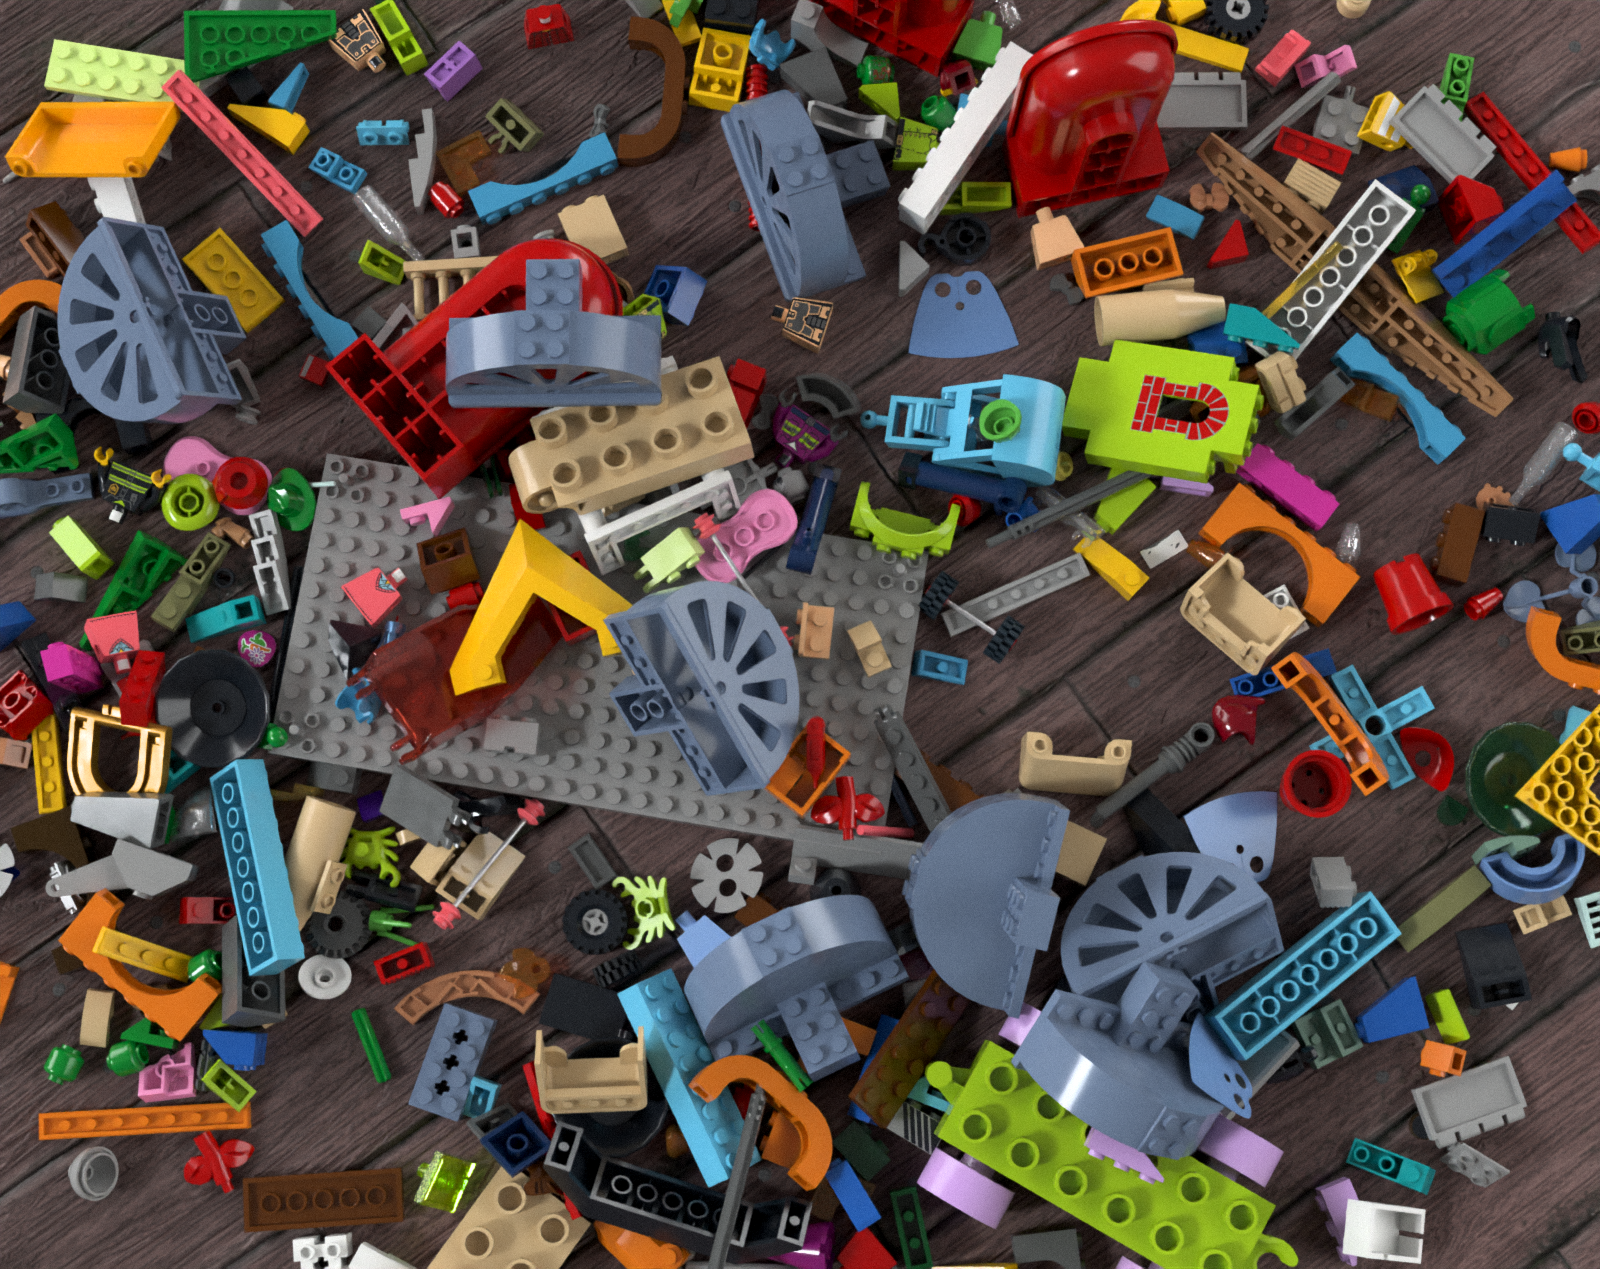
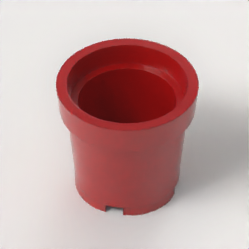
M1418 553L1404 556L1405 561L1396 563L1394 560L1374 572L1373 578L1387 611L1388 618L1386 621L1392 635L1407 633L1423 627L1444 616L1454 607L1445 592H1441Z
M1310 750L1301 753L1289 763L1281 778L1279 794L1285 806L1294 812L1314 818L1328 817L1340 811L1347 803L1352 789L1351 776L1344 762L1336 755L1324 750ZM1307 770L1311 772V776L1306 775ZM1320 788L1324 790L1323 794L1319 793ZM1302 800L1306 802V806L1301 803Z

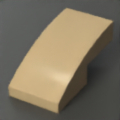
M1564 895L1547 903L1525 904L1513 910L1523 935L1572 915Z
M92 988L87 990L82 1016L80 1045L106 1048L109 1044L110 1019L114 1016L115 991Z

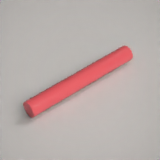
M858 825L856 829L858 835L910 839L914 837V830L912 828Z

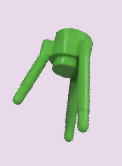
M417 905L416 911L432 910L434 905ZM381 907L380 911L372 910L369 918L370 931H377V936L388 937L409 946L418 944L413 940L389 932L393 926L411 928V923L395 921L394 916L390 915L409 911Z

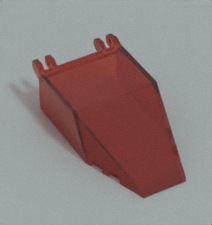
M537 597L534 604L532 603L515 635L512 636L501 657L507 682L505 684L455 696L449 670L480 604L458 605L372 652L364 668L347 680V686L352 687L366 678L370 685L360 689L355 694L356 699L361 700L375 691L404 733L405 737L390 746L392 752L400 750L409 742L414 748L412 751L401 756L398 760L401 765L415 761L424 754L484 721L517 692L563 637L560 628L539 597Z

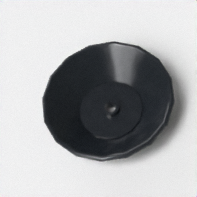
M199 650L179 659L164 674L155 696L156 724L172 728L171 749L181 759L200 767H226L236 759H245L262 742L270 722V695L262 676L244 658L225 650ZM217 703H219L222 707L220 712H217L215 710V705Z
M619 1036L594 1038L574 1048L567 1056V1059L620 1058V1049L629 1043L636 1042ZM647 1059V1105L645 1108L637 1111L552 1114L556 1125L558 1121L583 1128V1134L602 1155L610 1158H622L645 1148L663 1128L670 1105Z

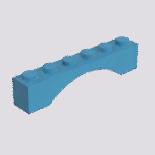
M604 132L583 141L575 155L564 167L543 180L522 185H507L490 181L469 190L468 193L482 225L487 223L490 225L497 223L505 215L520 213L528 205L541 204L549 196L554 194L562 195L569 191L570 187L577 184L585 185L592 181V178L600 174L603 176L608 175L618 167V162Z
M285 220L261 234L265 242L261 246L269 258L274 256L277 261L273 265L281 278L286 276L290 283L286 285L293 299L298 297L302 304L298 306L305 319L311 318L314 325L311 329L318 340L323 338L327 344L323 349L332 361L356 341L358 336L348 322L339 320L326 313L310 297L302 274L304 247L288 221Z
M1356 333L1330 359L1349 378L1373 383L1396 398L1407 411L1418 435L1419 448L1437 465L1466 439L1462 435L1460 428L1451 424L1439 408L1431 405L1426 400L1423 392L1415 389L1403 373L1396 371L1389 364V360L1371 346L1367 338Z

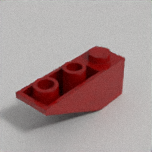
M231 897L180 898L179 924H226L237 915L234 898Z

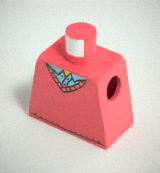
M377 567L344 584L341 588L370 625L376 628L402 601L403 598L396 588L408 579L399 568L385 576L380 568Z
M136 610L87 619L84 630L98 661L101 664L113 662L116 674L130 672L131 665L129 659L135 658L138 650H140Z

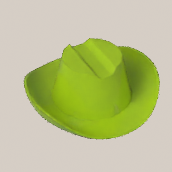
M197 474L177 476L169 483L162 497V511L166 521L172 527L183 531L197 530L208 525L215 519L220 508L213 484Z

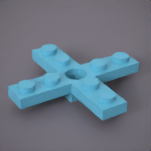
M1353 664L1328 677L1343 705L1381 757L1389 774L1387 783L1390 789L1393 790L1416 778L1391 732L1435 709L1423 686L1377 709ZM1368 718H1375L1379 721L1381 731L1378 735H1371L1366 730L1365 723ZM1330 735L1309 745L1311 750H1324L1336 755L1338 758L1344 757V754Z

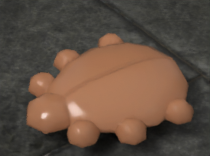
M1488 483L1485 484L1476 497V504L1480 510H1483L1484 502L1509 506L1515 505L1512 500H1509L1511 494L1509 492H1502V486L1494 488Z

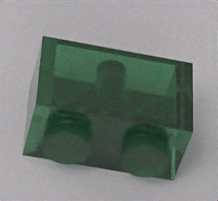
M853 1119L832 1140V1144L868 1182L891 1160L887 1155L890 1150L881 1140L876 1143L869 1136L872 1131L862 1120L857 1123Z

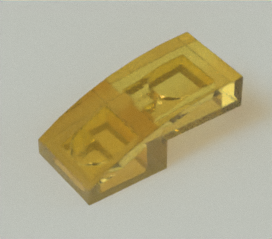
M295 783L293 793L270 789L273 801L302 802L305 801L307 795L314 797L324 796L325 790Z

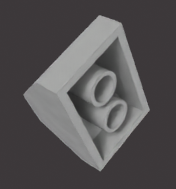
M117 839L112 855L51 879L46 884V892L51 897L99 892L104 888L109 891L131 888L134 890L133 895L152 900L153 896H164L194 882L201 866L153 849L149 850L122 839ZM56 884L59 886L58 891H54V886Z

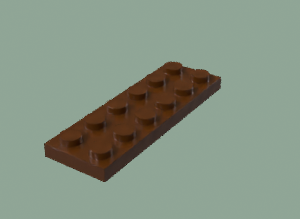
M933 969L848 1096L879 1127L884 1129L888 1127L925 1071L927 1065L931 1062L970 1003V1000L949 986Z
M403 1167L243 1178L244 1233L404 1222Z

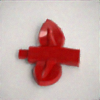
M852 776L836 777L835 783L838 796L825 795L818 799L811 810V818L821 824L830 825L838 822L839 831H843V840H854L853 830L857 829V819L862 822L877 820L885 814L884 807L875 796L869 793L856 795Z
M210 1130L194 1137L193 1140L203 1155L192 1157L186 1163L184 1168L186 1182L202 1185L208 1183L213 1178L216 1186L221 1185L224 1193L233 1190L234 1186L230 1180L233 1178L230 1168H238L246 1163L254 1152V1146L240 1139L227 1140L220 1146Z

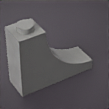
M799 0L791 18V39L796 41V45L810 51L826 47L831 59L857 68L858 64L863 61L868 49V43L847 34L837 27L827 17L823 6L808 0Z

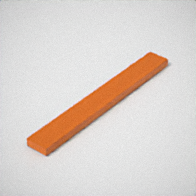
M248 1101L240 1112L236 1111L228 1103L39 1113V1140L251 1128V1101Z

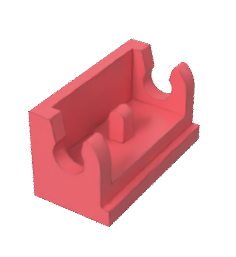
M1290 30L1261 63L1256 66L1255 71L1275 87L1307 52L1311 42L1303 38L1296 31Z

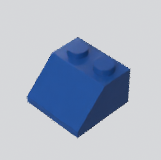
M656 265L644 294L660 299L665 322L673 325L689 326L690 321L694 317L698 302L704 293L707 280L687 267Z
M1221 322L1186 335L1189 351L1235 357L1236 367L1238 368L1246 366L1248 363L1244 339L1242 343L1228 341V336L1223 335L1226 322Z
M223 1029L203 1030V1036L226 1064L234 1065V1070L250 1071L256 1070L258 1065H264L268 1033Z

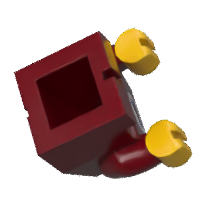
M958 59L942 66L940 93L943 96L947 97L951 94L956 96L963 93L964 89L968 91L977 87L978 80L975 78L974 70L967 60Z

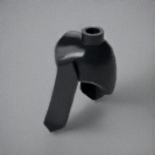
M1560 312L1546 313L1545 322L1540 326L1538 333L1540 358L1549 359V352L1552 351L1554 366L1564 371L1569 369L1572 380L1582 384L1588 376L1577 346L1580 331L1579 319L1574 315L1561 316Z
M458 790L453 794L454 797L460 800L457 807L470 813L471 817L468 825L461 822L460 826L454 824L453 826L456 830L467 834H488L490 827L482 826L483 817L518 814L517 809L523 808L524 803L520 797L504 798L502 795L478 799Z

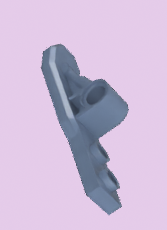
M90 473L40 481L27 478L0 479V519L34 514L44 507L95 499L93 479Z

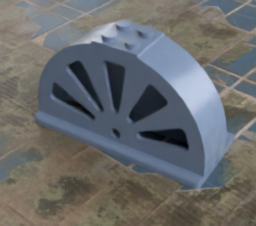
M779 90L734 104L730 113L722 116L720 123L785 301L791 302L795 297H809L864 279L866 273L842 208L883 196L890 187L874 140L825 154L819 135L806 113L799 92L792 94L788 90ZM759 140H760V143H761L762 156H761V150H760ZM775 173L780 190L773 195L771 187ZM778 211L787 215L790 223V228L781 218Z
M102 217L97 222L98 227L86 237L74 254L62 283L58 304L57 323L60 343L58 351L77 394H81L93 407L112 418L123 421L178 424L193 420L205 414L217 404H238L242 398L222 354L227 355L247 338L228 297L192 291L164 227Z
M579 259L526 260V310L497 313L477 318H449V331L446 335V392L448 394V402L453 408L657 406L661 403V316H611L582 312V266ZM535 369H557L555 379H545ZM586 371L599 372L591 376L573 380L574 378H576L577 376L581 375ZM503 372V373H507V374L512 375V376L517 377V378H512V377L497 375V374H494V373ZM622 381H633V382L615 383V382H622Z
M702 581L651 593L640 599L627 611L608 615L603 621L635 674L627 676L609 695L634 737L668 731L706 796L765 788L770 783L769 779L779 769L790 750L799 714V685L792 656L793 650L770 609H766L757 599L736 586L719 581Z
M1004 793L982 797L967 803L948 815L934 828L920 849L917 848L916 854H911L908 869L911 870L910 879H905L902 889V895H905V900L908 903L909 916L916 939L937 974L949 986L966 998L981 1005L1004 1010L1009 1017L1017 1019L1020 1017L1036 949L1043 951L1048 949L1060 900L1051 890L1070 813V810L1056 799L1024 793Z
M1168 852L1145 857L1140 855L1097 877L1096 882L1085 891L1072 908L1066 920L1061 939L1062 965L1071 992L1084 997L1117 1004L1143 961L1182 971L1199 990L1180 1021L1193 1024L1198 1012L1204 1017L1219 1005L1215 986L1284 951L1272 900L1257 882L1246 872L1225 860L1191 852Z
M837 895L788 907L741 929L739 933L723 942L698 963L686 980L684 992L715 1061L733 1055L751 1056L765 1049L762 1042L750 1030L757 1025L762 1033H764L758 1025V1022L764 1019L777 1038L781 1037L784 1040L790 1036L792 1037L811 1080L815 1082L861 1060L839 1013L909 980V976L873 902L859 895Z
M1145 961L1139 967L1117 1004L1056 989L1011 1060L1015 1068L1027 1071L1053 1099L1073 1115L1110 1138L1137 1149L1138 1152L1175 1160L1191 1155L1196 1151L1225 1107L1195 1085L1191 1078L1189 1039L1193 1024L1182 1022L1180 1019L1199 990L1182 971Z

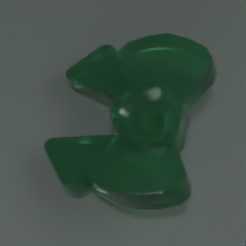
M649 530L624 540L625 551L622 555L624 560L637 561L652 549L639 546V538L649 536L651 534Z

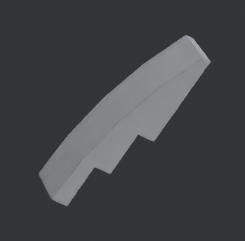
M432 108L422 110L425 133L415 134L418 158L408 159L414 207L418 215L424 213L429 198L428 192L432 188L436 166V120Z
M269 509L251 514L249 519L255 540H251L257 562L253 569L266 615L291 609L287 559L277 513Z

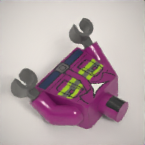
M784 389L779 395L780 403L773 417L772 435L775 438V445L782 450L775 459V462L783 468H788L794 459L801 464H805L808 461L815 462L828 457L839 443L838 440L845 438L848 435V431L846 430L839 435L837 428L841 424L834 425L829 429L794 404L790 408L789 405L793 403L797 395L794 392L791 400L786 399L784 394L787 389Z

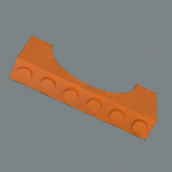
M1238 483L1198 534L1217 549L1231 537L1249 531L1269 532L1288 541L1302 557L1308 575L1307 595L1299 610L1307 620L1316 627H1320L1359 580L1360 576L1356 574L1357 571L1353 566L1348 563L1343 564L1335 558L1337 555L1328 547L1323 548L1316 543V538L1312 534L1298 529L1293 519L1286 515L1282 516L1275 511L1276 507L1271 502L1263 501L1255 495L1256 491L1247 484L1242 485Z
M106 888L95 893L58 941L63 945L67 953L76 955L82 960L83 965L89 971L100 975L107 986L117 989L123 994L124 999L129 1004L140 1008L148 1020L158 1023L163 1027L165 1033L170 1038L177 1039L179 1042L191 1033L221 996L222 984L207 973H204L188 986L178 989H158L148 986L133 977L121 961L94 953L92 950L102 927L115 930L118 916L125 906L121 900Z
M841 1017L857 1052L868 1056L877 1031ZM800 1056L797 1063L807 1074V1069ZM773 1110L768 1125L772 1126L769 1137L763 1136L759 1150L763 1151L761 1158L791 1169L801 1152V1138L795 1126L780 1112Z

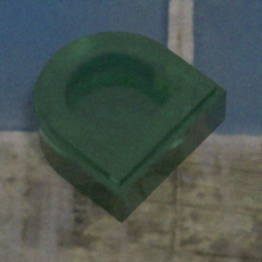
M1445 795L1437 808L1436 814L1438 820L1443 825L1454 826L1463 820L1469 808L1450 796Z

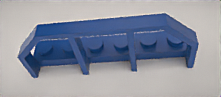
M1558 170L1548 174V177L1517 203L1510 205L1507 208L1508 210L1480 233L1474 234L1468 243L1430 270L1453 298L1483 277L1577 201L1575 196L1562 182L1565 179Z

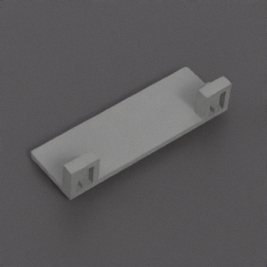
M797 824L794 839L879 851L881 854L794 840L788 882L814 885L816 866L842 868L848 871L909 880L911 870L908 869L911 854H916L917 848L920 849L923 843L880 836L858 835L857 833H853L854 840L844 841L843 831Z

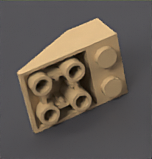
M491 832L477 835L453 864L435 891L454 903L504 841ZM508 844L458 907L477 920L482 921L526 856Z

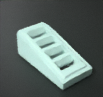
M1600 891L1573 898L1590 948L1600 946V938L1595 939L1594 935L1600 932V927L1594 929L1592 927L1593 923L1600 921V916L1590 919L1589 915L1597 911L1600 914ZM1596 902L1597 906L1587 907V903Z

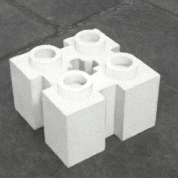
M352 1232L330 1234L325 1237V1241H320V1235L302 1236L293 1240L294 1262L301 1261V1269H323L319 1264V1260L324 1257V1261L328 1260L329 1266L324 1269H349L347 1257L353 1254Z

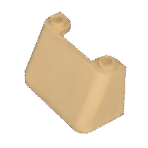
M1226 553L1188 589L1180 611L1192 626L1241 668L1252 675H1257L1303 625L1306 618L1296 607L1285 606L1281 610L1243 579L1245 573L1243 563L1238 558Z
M1027 732L1021 740L1019 781L1023 787L1029 790L1111 796L1122 787L1131 756L1132 740H1113L1105 747L1104 756L1087 758L1052 755L1053 745L1049 736L1039 732Z

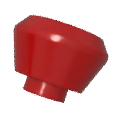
M1594 401L1585 402L1574 408L1572 421L1579 431L1585 434H1597L1600 432V403Z
M955 494L951 498L948 506L949 513L952 504L961 506L957 520L958 526H967L979 517L981 505L978 500Z

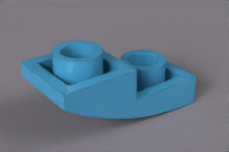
M322 147L308 167L316 174L353 194H356L367 176L364 169L345 161L341 156Z
M1158 194L1146 215L1148 220L1165 227H1171L1172 232L1194 240L1205 219L1204 216Z

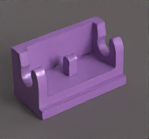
M458 41L424 75L434 90L438 89L442 97L448 102L483 68L476 55Z

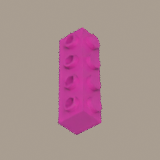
M1257 443L1252 449L1250 457L1245 458L1244 466H1239L1236 473L1315 532L1320 530L1340 504L1336 501V497L1327 490L1322 491L1315 486V481L1309 476H1302L1295 471L1294 465L1289 461L1280 460L1274 455L1275 452L1269 446Z
M64 642L50 644L47 650L40 651L48 682L79 695L104 687L101 678L104 672L101 668V663L96 658L64 644Z

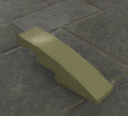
M1474 864L1434 894L1433 898L1399 924L1397 928L1402 934L1396 939L1409 953L1466 908L1492 884Z

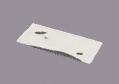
M1177 530L1140 553L1151 569L1189 546L1180 531Z

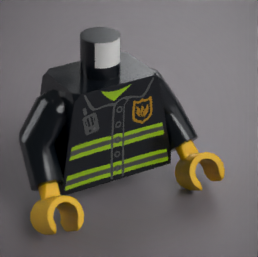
M100 446L95 450L94 457L98 461V481L102 499L108 504L113 505L108 517L109 520L122 525L128 512L141 516L162 502L166 488L165 483L171 480L170 474L164 475L162 479L160 475L162 469L150 475L115 460L110 462L108 460L113 456L114 451L109 448L106 451V456H104Z

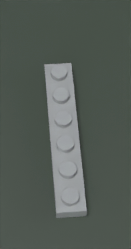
M1079 552L963 603L959 607L983 623H986L1088 578L1090 573ZM953 608L941 613L951 638L978 626Z

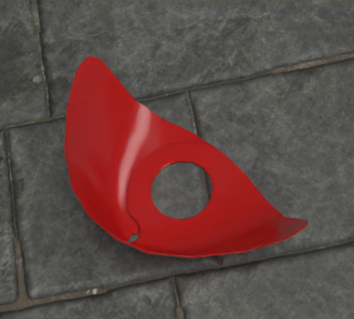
M1418 727L1402 729L1400 731L1401 745L1411 768L1431 787L1440 792L1446 790L1454 770V754L1448 741L1439 733L1429 729ZM1419 751H1427L1430 754L1431 762L1428 766L1421 767L1416 763L1415 756Z

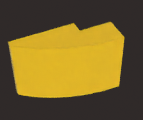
M703 27L689 91V105L730 112L734 104L740 103L751 36Z

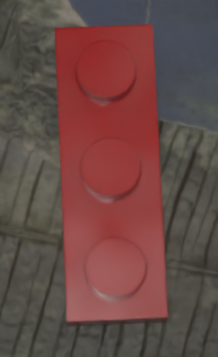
M1283 125L1272 149L1339 175H1343L1352 154L1351 150Z

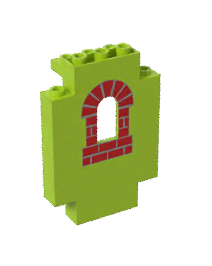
M1115 339L1109 362L1079 357L1063 416L1062 430L1064 436L1088 440L1084 452L1088 464L1207 484L1209 475H1214L1216 461L1224 463L1226 473L1236 474L1237 466H1244L1245 458L1250 457L1253 446L1250 438L1252 433L1256 434L1258 418H1256L1257 410L1261 411L1263 408L1264 395H1261L1259 385L1237 382L1240 368L1236 367L1235 357ZM1163 396L1202 402L1210 408L1208 418L1200 423L1158 417Z

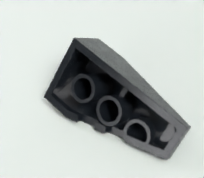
M1148 789L1122 807L1144 856L1168 852L1200 853L1190 830Z

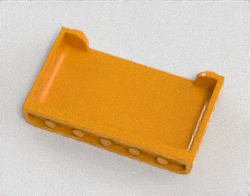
M41 102L7 152L5 158L10 169L21 177H144L178 123L181 114L175 102Z

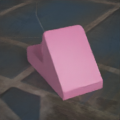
M449 496L401 509L400 513L402 520L411 526L424 524L426 522L425 519H429L432 533L438 536L455 505Z

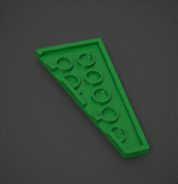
M336 10L184 11L185 74L195 83L337 38Z

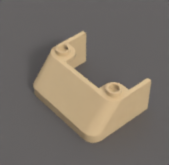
M638 1026V1043H629L620 1049V1058L567 1059L566 1051L558 1046L544 1047L542 1030H537L534 1065L540 1104L545 1112L565 1114L637 1111L646 1107L647 1059L644 1026Z

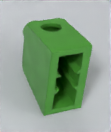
M983 11L980 21L968 20L954 48L951 62L965 59L974 69L986 71L988 67L993 68L997 62L995 61L996 55L1001 48L1003 29L994 25L996 15L993 12Z

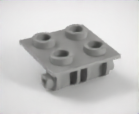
M1458 1141L1447 1146V1150L1450 1152L1440 1158V1161L1447 1164L1451 1170L1462 1173L1470 1178L1474 1184L1485 1188L1510 1173V1170L1467 1144H1461Z

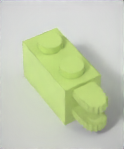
M679 527L640 558L645 565L633 576L636 580H640L651 573L653 579L642 588L645 593H649L661 583L671 584L681 577V571L686 567L690 569L700 562L699 557L705 553V550L689 527Z

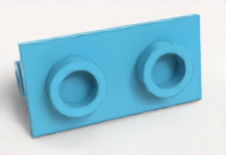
M403 119L386 120V126H382V121L363 120V122H359L358 126H356L360 145H409L407 133L409 132V122H404Z

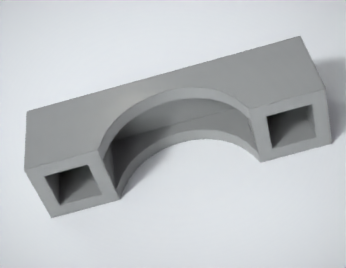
M1599 164L1591 169V174L1586 177L1580 174L1570 181L1571 185L1567 186V188L1575 198H1589L1600 205ZM1553 219L1538 231L1535 236L1538 240L1557 230L1560 226Z

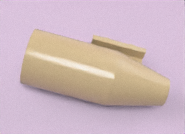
M1178 278L1145 284L1142 292L1096 296L1094 318L1098 343L1100 346L1114 345L1115 339L1136 343L1177 339L1224 322L1226 318L1223 296L1194 292V278Z
M310 795L306 796L284 858L286 868L288 869L289 885L294 898L295 913L299 921V931L302 930L313 912L331 913L347 868V864L340 863L339 861L357 813L348 807Z

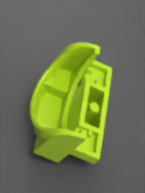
M861 482L850 523V530L854 531V535L868 538L869 535L874 536L872 545L877 546L876 551L885 552L886 554H891V550L902 552L901 557L905 559L916 560L917 555L922 557L924 549H927L928 553L934 556L942 557L943 554H949L960 512V505L952 504L949 516L938 526L930 522L931 519L881 507V510L871 509V505L868 502V492L871 483Z

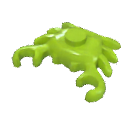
M392 826L380 831H360L351 827L349 833L353 837L347 838L345 845L348 846L343 849L340 858L341 860L346 856V859L342 862L347 864L345 877L351 879V867L353 864L358 869H362L365 866L376 869L378 865H381L380 879H386V876L391 873L393 880L390 883V887L395 888L399 884L401 876L398 869L389 862L388 857L397 862L399 857L388 846L397 847L398 843L391 839H385V836L392 834L396 828Z
M640 876L635 877L634 880L640 885V888L627 877H617L613 881V887H618L620 883L625 885V890L621 893V897L634 895L631 905L635 908L634 921L639 923V927L627 930L628 934L634 936V942L632 944L628 941L623 942V946L626 949L638 948L647 931L646 942L650 943L656 936V933L659 938H663L665 924L672 931L676 929L667 898V878L663 877L660 880L659 888L652 876H648V883Z

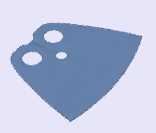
M965 272L960 277H953L948 273L936 274L928 280L915 316L908 353L937 358H965L991 354L1019 345L1009 316L994 286L982 272ZM970 280L979 281L981 284L980 293L976 295L969 294L966 291L967 282ZM945 282L950 286L951 291L947 297H939L935 293V287L938 283ZM957 302L964 304L963 310L956 309L955 305Z
M1256 791L1224 796L1210 801L1184 816L1201 854L1213 856L1234 864L1256 882L1268 878L1273 864L1275 849L1277 792ZM1238 845H1242L1244 848L1242 854L1236 851ZM1255 856L1260 857L1263 861V869L1259 873L1253 872L1250 867V861Z
M1198 1012L1194 1019L1189 1039V1062L1192 1082L1236 1114L1249 1119L1251 1117L1249 1098L1252 1097V1086L1225 1044L1203 1015ZM1224 1074L1229 1077L1230 1082L1225 1079ZM1235 1074H1239L1243 1078L1246 1089H1243L1238 1084ZM1234 1094L1239 1095L1243 1100L1244 1109L1237 1105Z

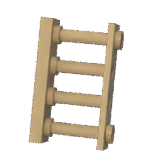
M498 256L403 262L404 273L407 279L413 281L415 315L413 316L417 322H420L428 315L425 314L423 281L426 278L436 277L438 279L440 305L449 297L448 279L451 276H461L464 285Z

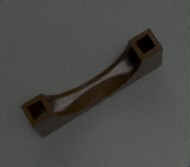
M71 806L10 828L18 853L28 854L36 851H52L68 859L77 869L98 861L97 858L94 859L91 851L94 845L90 835L85 833L83 825L70 821ZM97 892L86 893L87 903ZM63 945L51 950L59 975H69L86 968L83 965V961L76 955L67 953Z

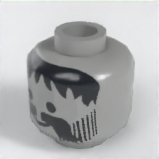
M788 467L777 473L779 477L774 480L773 487L792 506L800 504L807 499L806 495L809 493L810 488L802 471L792 470L791 467Z

